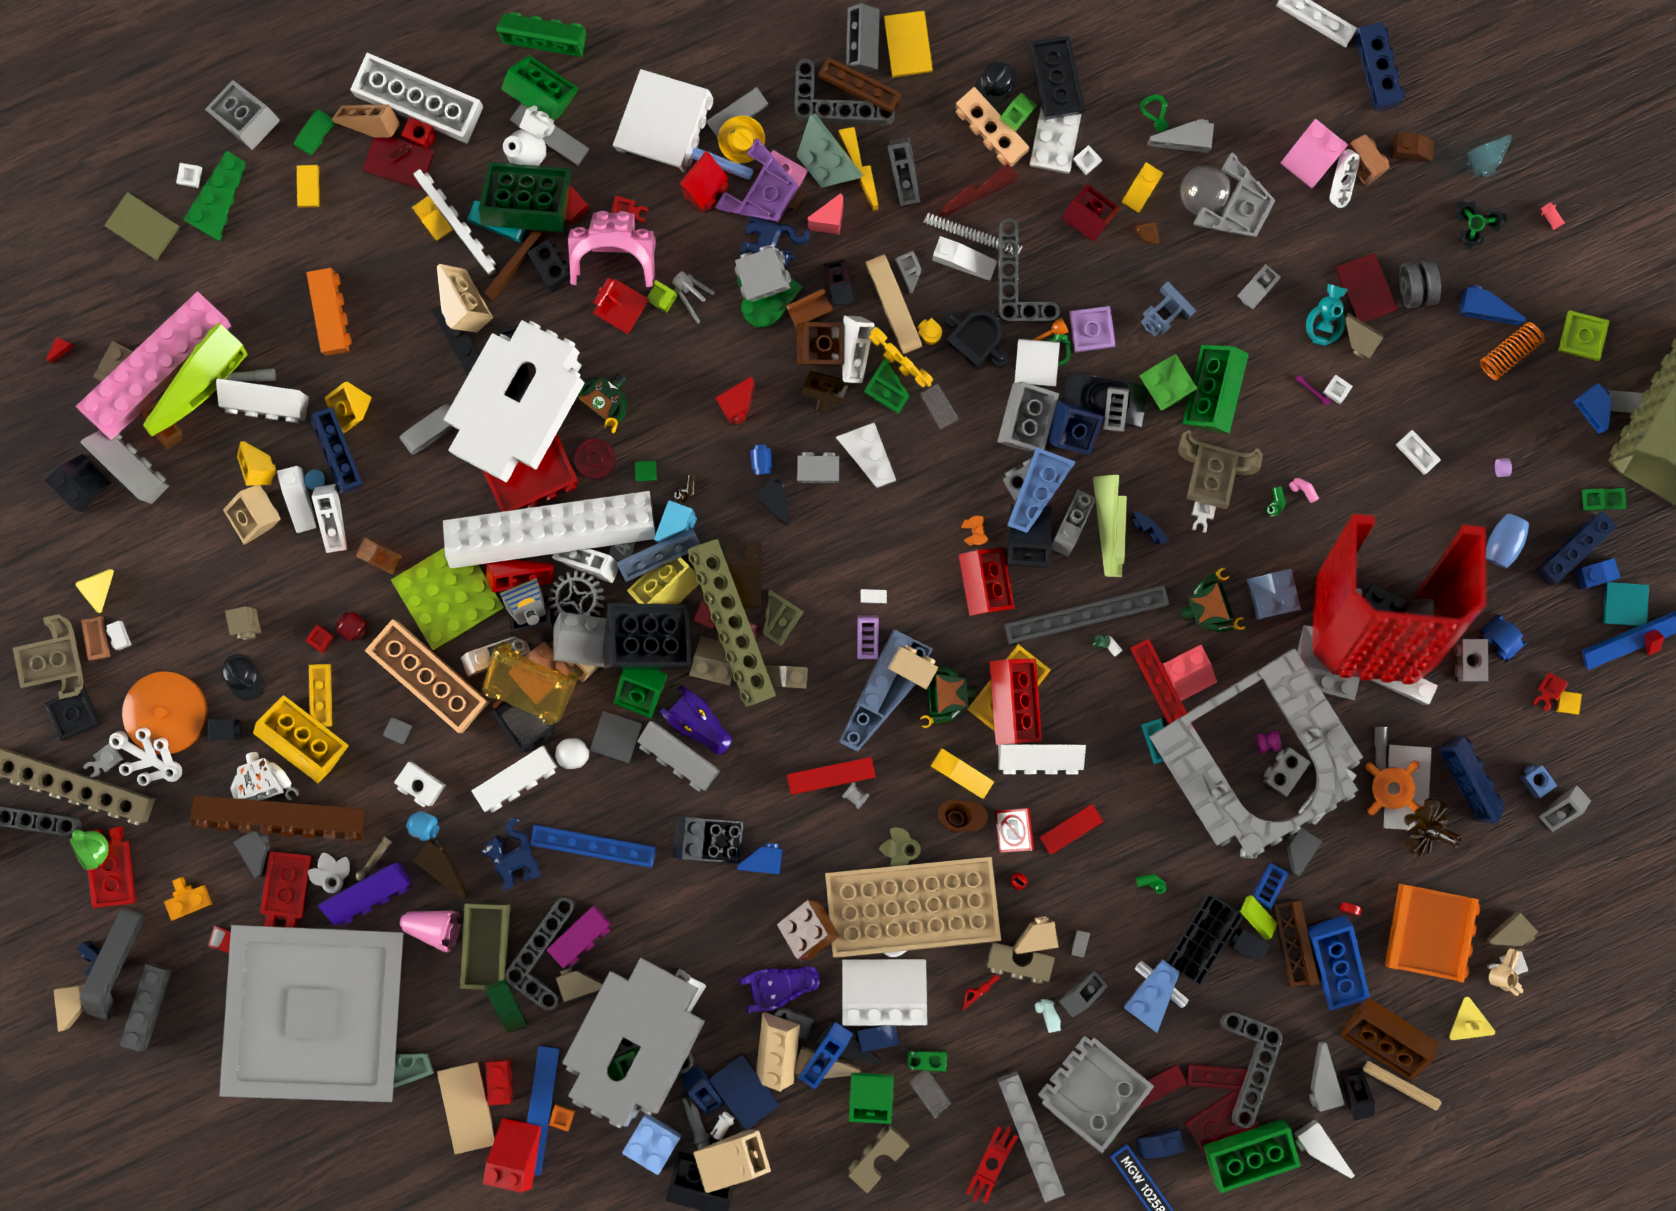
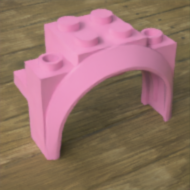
M606 211L593 212L589 229L583 227L570 229L568 237L570 284H577V275H580V259L585 253L592 250V252H625L633 254L643 266L646 287L653 286L656 236H653V231L646 229L635 231L633 213L625 211L618 213H608Z

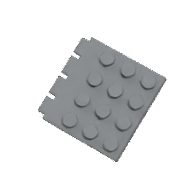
M1084 1036L1075 1047L1081 1054L1079 1055L1072 1051L1062 1063L1068 1071L1066 1072L1063 1068L1059 1067L1050 1079V1082L1055 1087L1053 1088L1047 1083L1038 1096L1044 1100L1042 1102L1044 1107L1102 1154L1154 1086L1095 1038L1090 1040Z

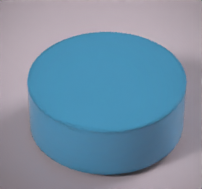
M311 470L305 476V484L311 490H314L315 487L325 486L327 483L325 474L319 470Z

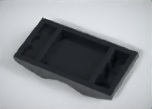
M1067 373L1062 398L1063 402L1078 405L1103 415L1105 418L1108 387L1128 388L1129 397L1125 425L1142 427L1148 393L1146 386L1127 381L1104 379L1093 375ZM1112 394V398L1124 399V395ZM1111 402V406L1123 407L1121 403ZM1110 411V415L1122 416V412ZM1109 419L1110 423L1121 424V420Z

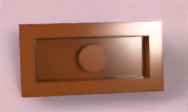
M824 289L787 305V311L796 329L799 323L812 322L833 312Z

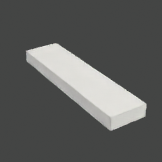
M1279 0L1276 4L1280 9L1345 48L1358 29L1311 0Z

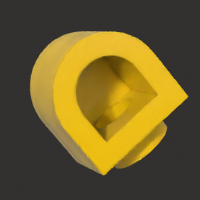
M932 318L929 321L924 319L917 327L919 329L917 332L919 338L925 344L935 345L941 340L942 329Z

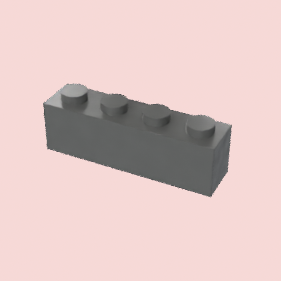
M155 962L145 965L119 1046L138 1052L148 1048L173 968Z

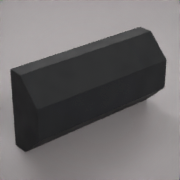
M1207 892L1165 962L1179 971V974L1201 986L1244 916L1233 907Z

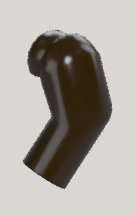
M686 476V486L680 491L677 490L674 494L676 501L684 503L695 495L696 476Z

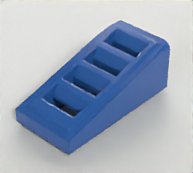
M1271 862L1252 894L1266 911L1272 908L1289 872ZM1273 872L1281 877L1280 880L1270 875V873ZM1267 879L1277 884L1276 887L1267 883ZM1265 887L1273 893L1269 894L1268 892L1262 890V888ZM1259 894H1260L1261 896L1265 897L1266 899H1268V901H1266V900L1262 899L1261 897H1259Z

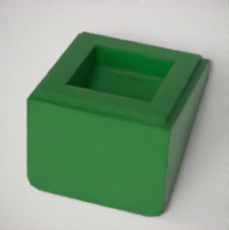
M656 460L635 462V480L637 483L657 481Z

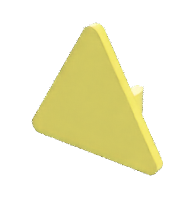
M112 569L76 582V587L97 613L102 612L114 573Z
M1464 997L1449 1034V1039L1458 1040L1494 1035L1495 1030L1469 997Z

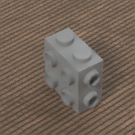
M771 245L760 248V252L754 254L752 252L744 253L740 256V259L735 260V273L742 283L740 287L741 293L748 301L754 302L791 289L789 285L791 278L783 265L785 263L782 251L771 247Z

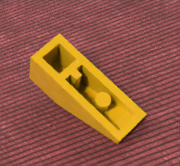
M942 748L931 764L932 768L984 799L994 781Z

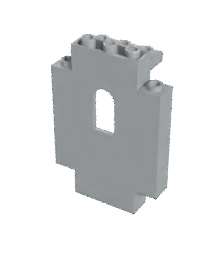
M642 958L639 959L629 980L610 971L562 1062L567 1066L566 1070L575 1075L578 1072L580 1073L569 1094V1097L573 1099L572 1103L581 1108H584V1106L591 1108L592 1114L600 1118L603 1116L609 1118V1123L618 1128L621 1125L628 1126L631 1119L636 1118L640 1110L649 1115L652 1112L658 1113L705 1023V1020L687 1011L699 988ZM624 1037L641 1046L626 1077L621 1081H613L608 1076L607 1069Z

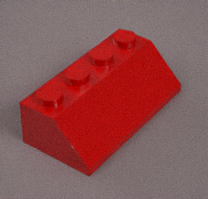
M1036 658L990 661L996 745L1042 742Z

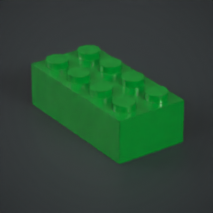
M1283 1119L1203 1145L1214 1185L1220 1193L1301 1167L1290 1127Z

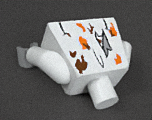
M251 752L246 755L247 764L237 768V775L231 786L233 798L263 800L283 793V789H286L285 796L288 800H292L289 796V791H294L296 796H299L298 789L291 787L292 783L285 771L274 762H269L266 758L259 759L257 752Z

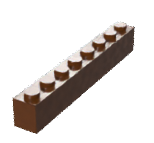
M194 795L190 820L192 826L201 830L216 828L219 831H229L231 829L242 833L256 831L264 835L280 833L287 837L302 835L305 838H314V836L327 840L342 838L346 841L355 842L363 838L365 810Z

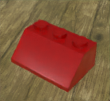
M1004 548L976 550L959 555L970 616L1015 609Z

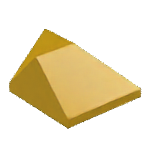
M344 382L324 397L328 408L333 407L343 434L363 420L372 398L349 382Z

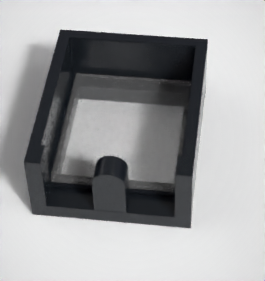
M521 689L522 692L515 697L509 698L505 701L504 705L497 710H492L491 713L518 751L529 753L537 747L535 743L540 739L545 741L554 734L552 731L556 727L540 705Z

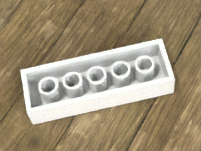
M366 53L350 89L357 98L374 105L389 104L395 114L407 119L409 117L431 125L435 131L466 144L483 110L480 100L369 53Z

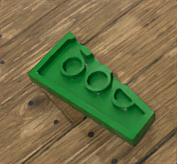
M226 151L183 220L220 242L222 238L221 233L224 225H226L227 215L230 206L233 204V197L236 188L239 186L246 162Z

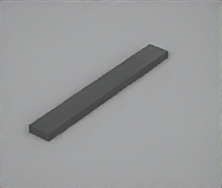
M1162 585L1004 624V629L1009 645L1169 606L1170 603L1166 587Z

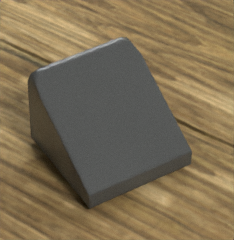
M391 717L383 736L404 745L412 725Z

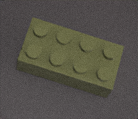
M465 903L460 989L485 990L484 986L505 979L508 963L510 904Z

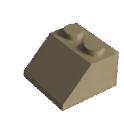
M701 636L689 676L731 686L733 671L726 659L723 644L719 640Z

